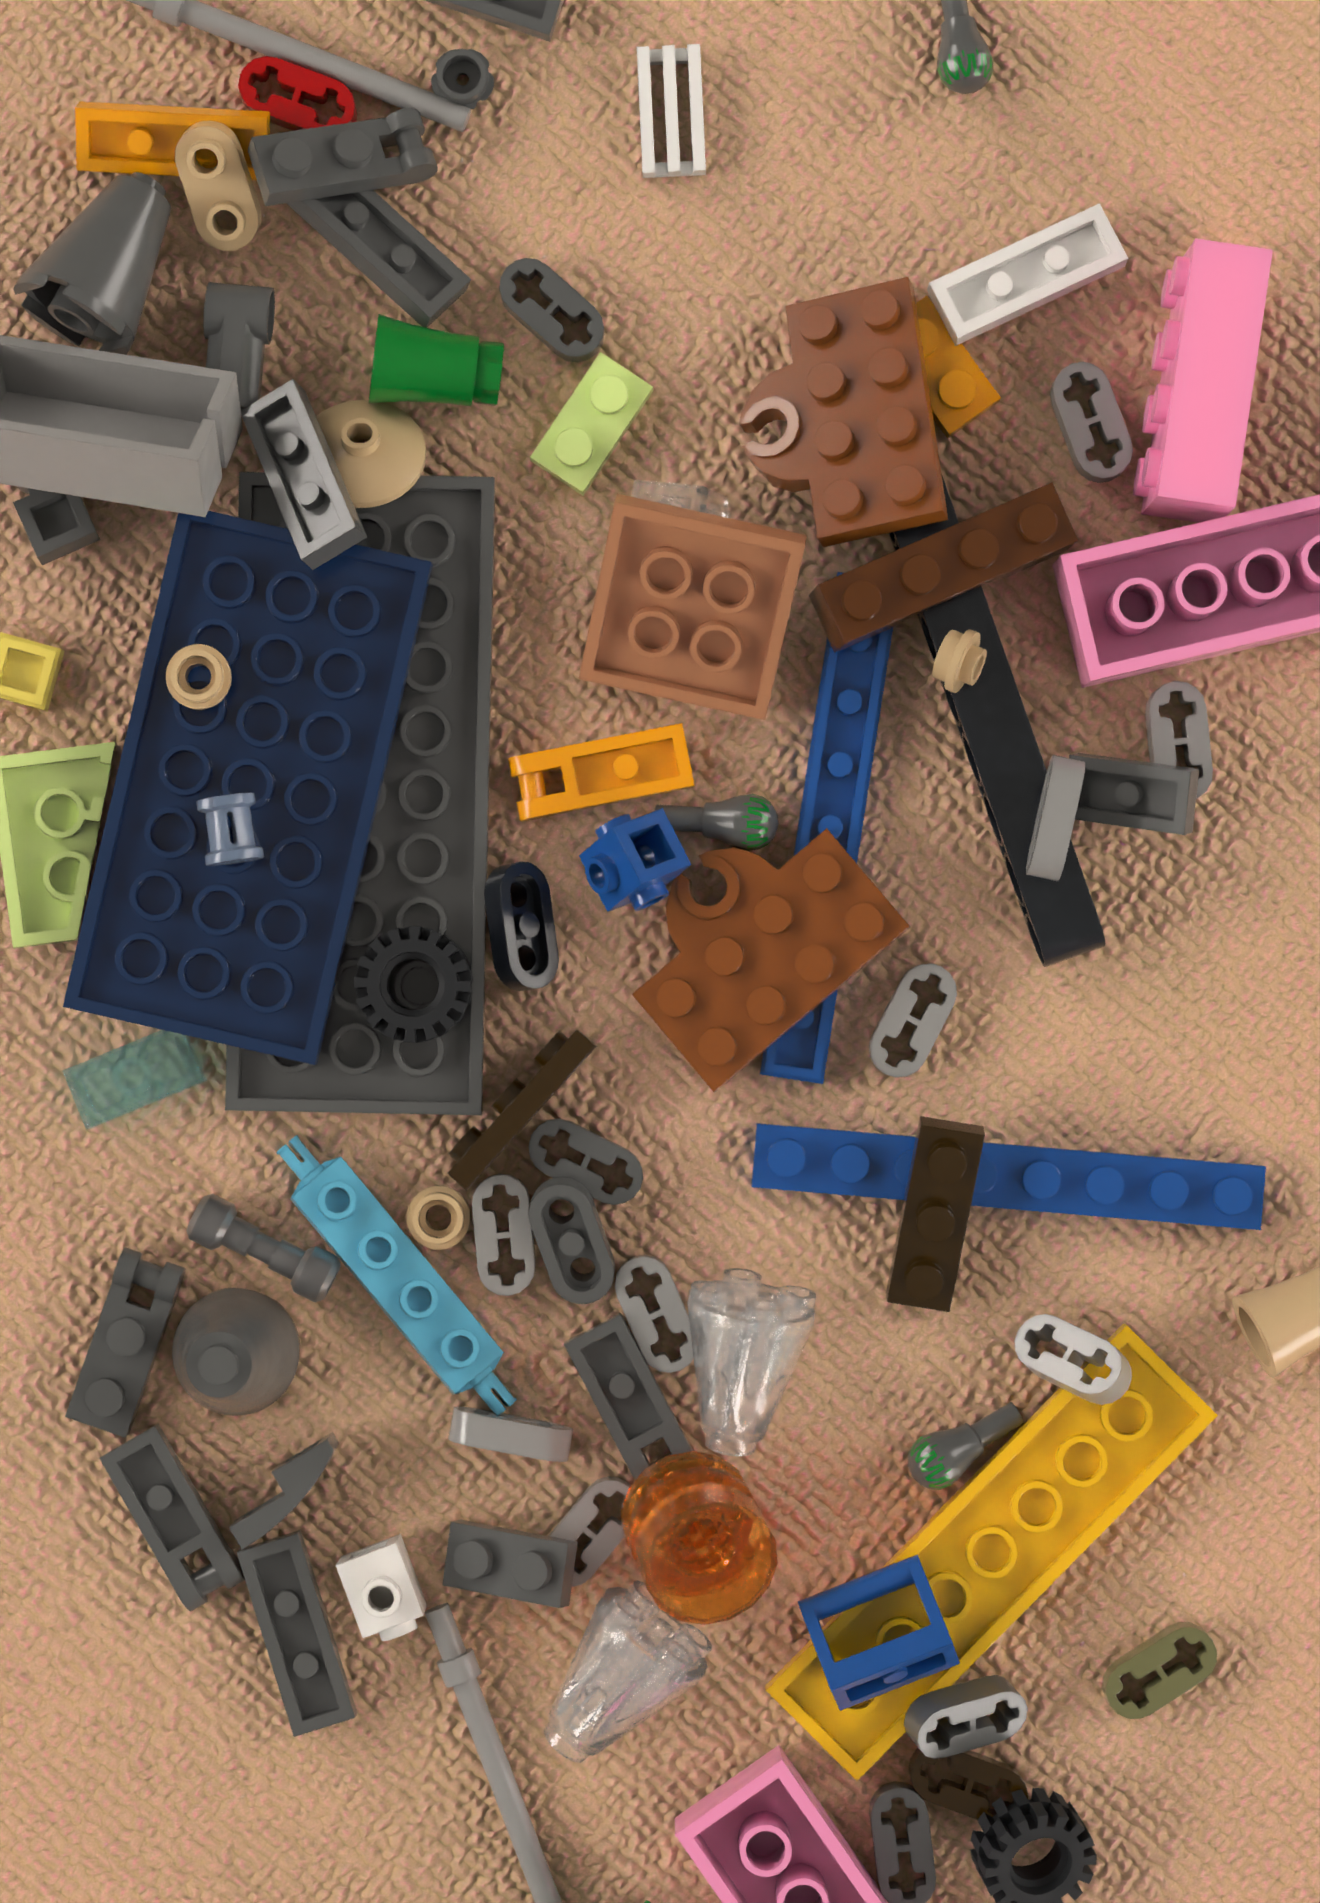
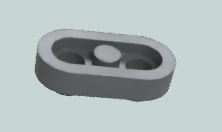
M556 1177L545 1181L533 1194L529 1208V1222L555 1291L569 1302L576 1304L593 1303L601 1299L609 1291L615 1272V1260L595 1203L589 1190L577 1180L567 1177ZM564 1199L573 1205L574 1211L567 1216H560L553 1212L551 1204L556 1200ZM584 1257L590 1259L595 1268L593 1271L583 1274L577 1272L571 1263L577 1258Z

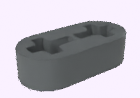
M524 258L516 260L506 267L500 279L499 289L504 307L516 320L557 356L566 361L578 363L589 360L598 353L604 340V325L601 315L592 304L550 267L537 259ZM535 276L542 279L539 285L540 293L551 304L544 310L531 298L525 299L521 304L514 299L518 292L514 281L518 277L526 281L532 280ZM560 311L574 323L579 322L583 317L590 321L587 326V334L591 340L585 345L578 340H574L569 346L562 342L565 336L564 328L554 316Z
M561 1118L547 1120L539 1125L531 1135L529 1154L535 1167L552 1178L567 1177L577 1180L589 1190L593 1198L611 1205L623 1204L634 1198L641 1188L643 1170L636 1155L628 1149L572 1121ZM560 1129L566 1130L571 1134L568 1145L585 1154L581 1165L563 1157L558 1160L556 1165L549 1164L545 1161L547 1149L539 1145L542 1136L545 1134L554 1137ZM617 1157L624 1159L628 1162L625 1173L633 1178L632 1184L629 1188L617 1186L613 1194L606 1192L602 1189L604 1178L587 1168L591 1158L605 1165H612Z
M991 1675L931 1691L918 1697L905 1714L904 1727L908 1736L925 1756L934 1759L945 1758L1012 1737L1024 1724L1028 1708L1026 1700L1005 1677Z
M893 1781L881 1786L874 1793L870 1801L869 1816L878 1883L882 1895L889 1903H926L931 1898L936 1885L928 1811L924 1799L919 1796L912 1785L906 1782ZM897 1797L903 1798L907 1808H916V1814L906 1817L907 1838L896 1839L891 1819L881 1818V1812L891 1810V1799ZM909 1851L914 1872H924V1878L914 1880L913 1891L902 1892L898 1882H888L889 1876H895L899 1873L898 1852Z

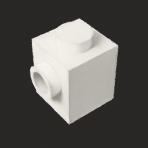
M401 1534L341 1556L336 1564V1568L362 1638L379 1633L382 1641H388L418 1628L415 1619L424 1615L427 1603Z

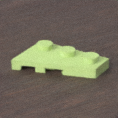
M116 742L0 756V856L14 949L78 940Z

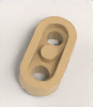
M216 121L195 123L180 138L175 150V163L197 231L207 244L223 251L241 249L254 238L261 223V207L241 144L235 133L222 123ZM204 148L213 151L217 156L218 165L213 168L203 167L196 159V151ZM221 210L232 212L237 219V226L233 229L221 227L217 223L216 213Z

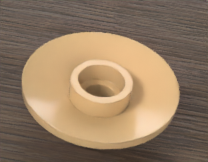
M352 400L334 405L316 416L355 508L376 507L396 500L415 485L425 466L426 447L419 426L407 413L388 403L368 404L369 400ZM359 440H367L365 443H354Z

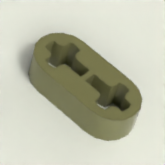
M1178 1622L1166 1627L1115 1660L1107 1668L1102 1682V1690L1107 1702L1117 1714L1128 1719H1141L1151 1715L1204 1681L1213 1672L1217 1663V1650L1214 1642L1200 1626L1190 1622ZM1184 1637L1191 1645L1201 1641L1202 1647L1195 1652L1199 1662L1194 1667L1188 1668L1181 1661L1166 1670L1162 1669L1161 1666L1177 1655L1174 1643L1178 1639ZM1154 1670L1157 1672V1676L1142 1686L1145 1697L1141 1701L1135 1703L1129 1696L1121 1699L1117 1698L1116 1694L1120 1693L1123 1689L1120 1678L1124 1674L1130 1672L1133 1677L1140 1679Z

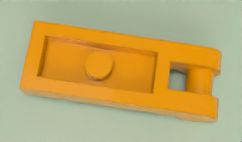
M682 723L508 758L511 778L518 777L522 801L516 802L520 821L535 820L556 814L695 787ZM561 768L566 792L547 795L543 772Z

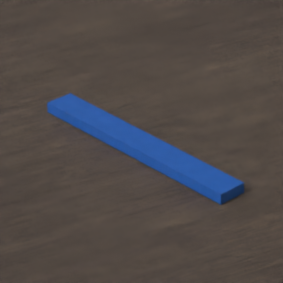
M837 572L836 576H839L844 572ZM893 628L834 653L828 638L826 639L793 856L827 828L857 863ZM838 989L763 1052L760 1068L761 1075L823 1084Z

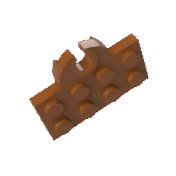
M909 277L785 306L793 363L770 373L751 391L741 411L739 424L745 433H759L765 425L775 420L787 422V428L782 438L773 444L764 445L751 441L742 446L753 466L773 487L790 492L811 491L816 535L823 548L948 520L914 287Z
M827 828L779 869H776L760 855L737 848L710 850L698 855L704 867L719 871L726 879V894L715 905L703 906L699 904L693 895L692 881L681 873L672 882L665 906L668 932L680 953L632 993V995L713 1092H717L910 928V925Z

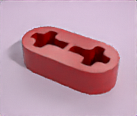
M270 56L253 59L245 65L240 74L238 87L245 106L250 111H269L270 123L296 131L356 122L357 109L353 95L346 85L336 79ZM270 74L277 75L280 88L293 94L292 100L271 94L267 103L260 102V96L253 84L255 81L266 82ZM329 96L337 97L339 110L344 114L341 118L331 116L326 125L319 124L316 110L303 105L304 99L318 104H325Z

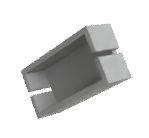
M0 335V484L206 517L222 479L221 468H227L243 430L236 372Z

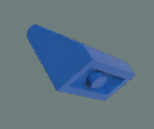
M918 1555L797 1601L830 1690L840 1711L960 1664ZM912 1584L916 1585L931 1625L835 1662L819 1621Z

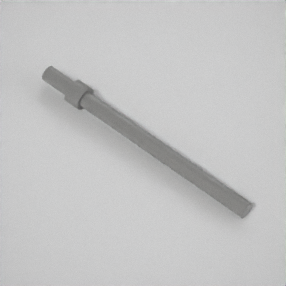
M126 0L152 10L153 18L172 26L179 27L181 23L188 24L264 55L276 57L331 77L348 88L402 109H417L421 116L463 132L468 123L471 108L454 103L432 92L197 0Z
M444 1603L427 1610L425 1616L442 1658L437 1662L445 1686L447 1688L453 1687L534 1902L562 1903L477 1677L482 1672L472 1648H465L449 1604Z

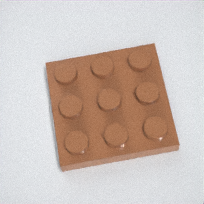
M617 493L579 679L765 720L807 535Z

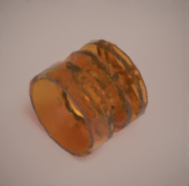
M697 1451L673 1454L644 1469L629 1487L621 1510L623 1536L630 1547L633 1558L637 1562V1568L644 1584L659 1609L678 1621L707 1625L731 1620L753 1607L770 1587L778 1564L776 1539L759 1510V1506L748 1485L735 1466L714 1454Z

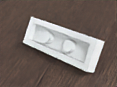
M1099 203L929 282L927 292L956 346L1125 267L1128 257Z

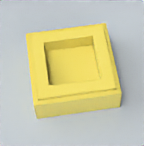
M0 632V699L48 712L65 651L57 647Z

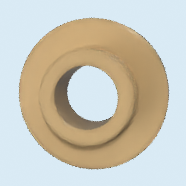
M971 629L966 630L964 634L950 630L942 641L935 658L932 676L943 681L946 690L957 693L965 683L973 686L978 680L987 656V650L979 647L980 633Z
M193 644L180 649L171 658L166 669V684L170 694L177 702L190 709L203 710L217 705L225 698L231 686L232 674L228 661L218 650L207 645ZM197 666H205L211 673L210 683L203 689H193L188 682L190 671Z
M432 1186L422 1190L412 1199L407 1210V1225L411 1235L419 1244L429 1249L442 1250L453 1247L464 1238L470 1226L471 1213L467 1201L459 1192L447 1186ZM441 1205L449 1210L451 1222L445 1229H435L428 1223L427 1214L431 1207Z

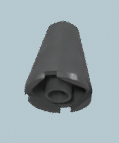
M134 172L131 176L117 175L19 277L13 290L15 295L23 292L27 294L22 307L40 324L70 343L80 346L83 339L87 337L103 343L99 351L127 355L135 340L171 213V205L164 197L166 194L164 187L143 173Z
M225 1288L204 1296L184 1314L177 1326L173 1339V1365L177 1378L184 1390L201 1406L224 1415L252 1414L267 1408L287 1391L297 1371L300 1339L291 1316L276 1300L249 1289Z

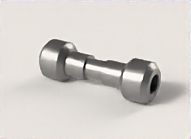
M215 1194L202 1198L186 1230L190 1240L210 1250L223 1245L243 1256L248 1254L268 1264L269 1269L291 1279L293 1292L313 1302L324 1300L341 1267L338 1256L318 1246L304 1251L283 1239L279 1242L260 1232L259 1227L237 1217V1211L233 1203Z

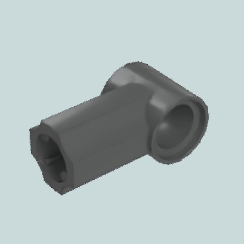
M209 282L205 295L203 321L205 339H208L206 367L236 372L240 409L243 410L259 400L261 396L265 344L269 345L271 343L274 327L275 291L272 287Z

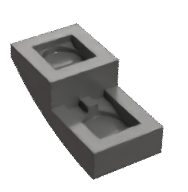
M333 1432L278 1464L272 1471L283 1492L237 1518L229 1527L242 1550L280 1523L314 1486L339 1445Z

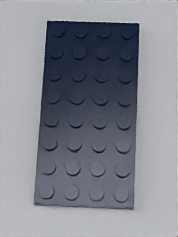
M208 511L206 517L178 513L63 1007L317 1065L432 572V562L355 544L312 570L300 559L291 534L286 528ZM193 644H203L218 650L228 661L232 674L231 686L225 698L217 705L203 710L190 709L177 702L170 694L166 684V669L171 658L180 649ZM205 666L193 668L188 675L189 685L193 689H203L211 680L210 670ZM255 793L256 803L250 807L255 843L256 846L263 848L264 858L228 865L206 866L205 855L210 853L205 813L197 810L196 801L229 794ZM227 816L230 841L234 844L230 817Z

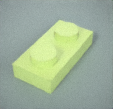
M600 352L530 456L531 462L584 496L652 394L653 386Z

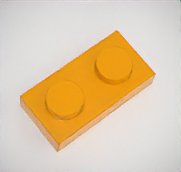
M926 295L916 302L931 407L934 421L948 439L996 405L1001 397L963 344L954 345L937 309Z

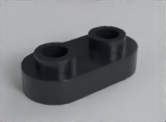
M516 862L499 866L490 873L484 890L491 950L496 974L505 986L515 991L542 988L553 980L559 963L549 884L543 872L532 863Z

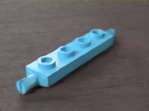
M298 1135L292 1138L288 1145L303 1163L300 1162L286 1144L276 1152L301 1180L290 1200L452 1395L473 1388L496 1416L503 1413L506 1408L491 1392V1389L506 1407H510L517 1400L493 1373L504 1352L343 1158L338 1157L320 1164L301 1142Z

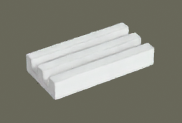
M687 44V48H675V45L662 46V49L649 50V46L637 47L643 178L706 175L700 44ZM676 64H688L692 161L680 162ZM650 65H663L667 162L655 163Z

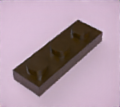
M578 1029L569 1039L559 1030L534 1058L543 1067L526 1086L516 1078L492 1104L491 1107L500 1114L484 1133L473 1126L448 1153L457 1163L447 1174L467 1191L597 1046Z
M920 1116L886 1289L887 1302L950 1312L985 1138L984 1126Z

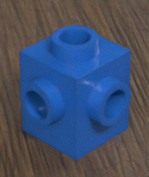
M663 808L635 819H631L629 814H625L606 822L595 830L598 840L579 855L585 867L587 881L591 888L598 893L607 912L630 903L635 911L643 910L658 903L669 895L666 885L692 865Z

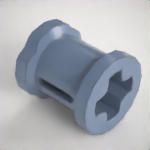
M255 793L229 794L196 801L197 810L205 813L210 853L205 855L206 866L228 865L264 858L263 848L256 846L250 810V807L256 803ZM227 816L230 817L234 844L230 841Z

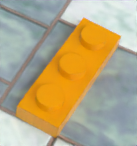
M79 101L75 107L76 170L129 174L139 172L148 175L179 176L175 163V150L184 132L195 123L216 121L226 125L235 133L241 144L251 179L257 180L249 157L248 147L252 137L270 134V112ZM205 148L196 151V159L203 167L213 168L218 165L217 156L213 151Z

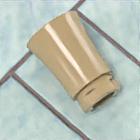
M1320 1266L1270 1287L1240 1294L1232 1298L1234 1312L1242 1333L1255 1358L1272 1378L1278 1376L1303 1356L1320 1347Z

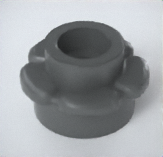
M454 49L444 53L436 62L437 70L431 78L434 94L471 108L470 110L476 108L477 102L480 100L485 101L491 95L494 87V77L488 72L489 62L481 53L472 49ZM458 76H468V83L466 85H459L457 83Z

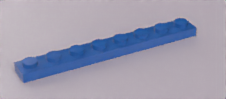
M756 1123L751 1187L904 1200L916 1136ZM984 1142L971 1206L1261 1230L1266 1166Z

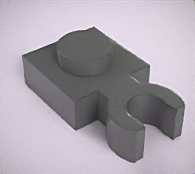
M16 486L22 492L30 494L13 502L41 565H45L100 540L82 497Z

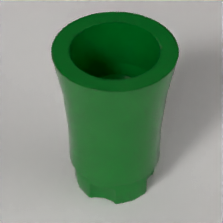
M378 314L368 404L428 402L471 407L473 400L475 403L497 406L504 344L481 341L479 343V336L449 333L421 327Z

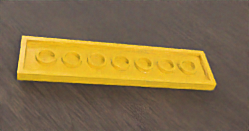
M1125 1323L1106 1340L1127 1358L1131 1366L1132 1380L1125 1394L1113 1403L1099 1405L1059 1388L882 1567L884 1568L918 1555L960 1664L840 1711L811 1639L765 1685L766 1691L856 1781L906 1732L904 1719L910 1705L918 1697L928 1692L952 1686L1218 1416ZM1085 1362L1081 1366L1093 1380L1096 1377L1106 1379L1111 1372V1369L1106 1364L1103 1367H1097ZM912 1584L836 1614L822 1630L833 1658L837 1662L931 1624L916 1585Z

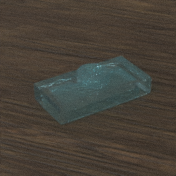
M160 1030L62 1071L86 1130L207 1081L189 1036Z

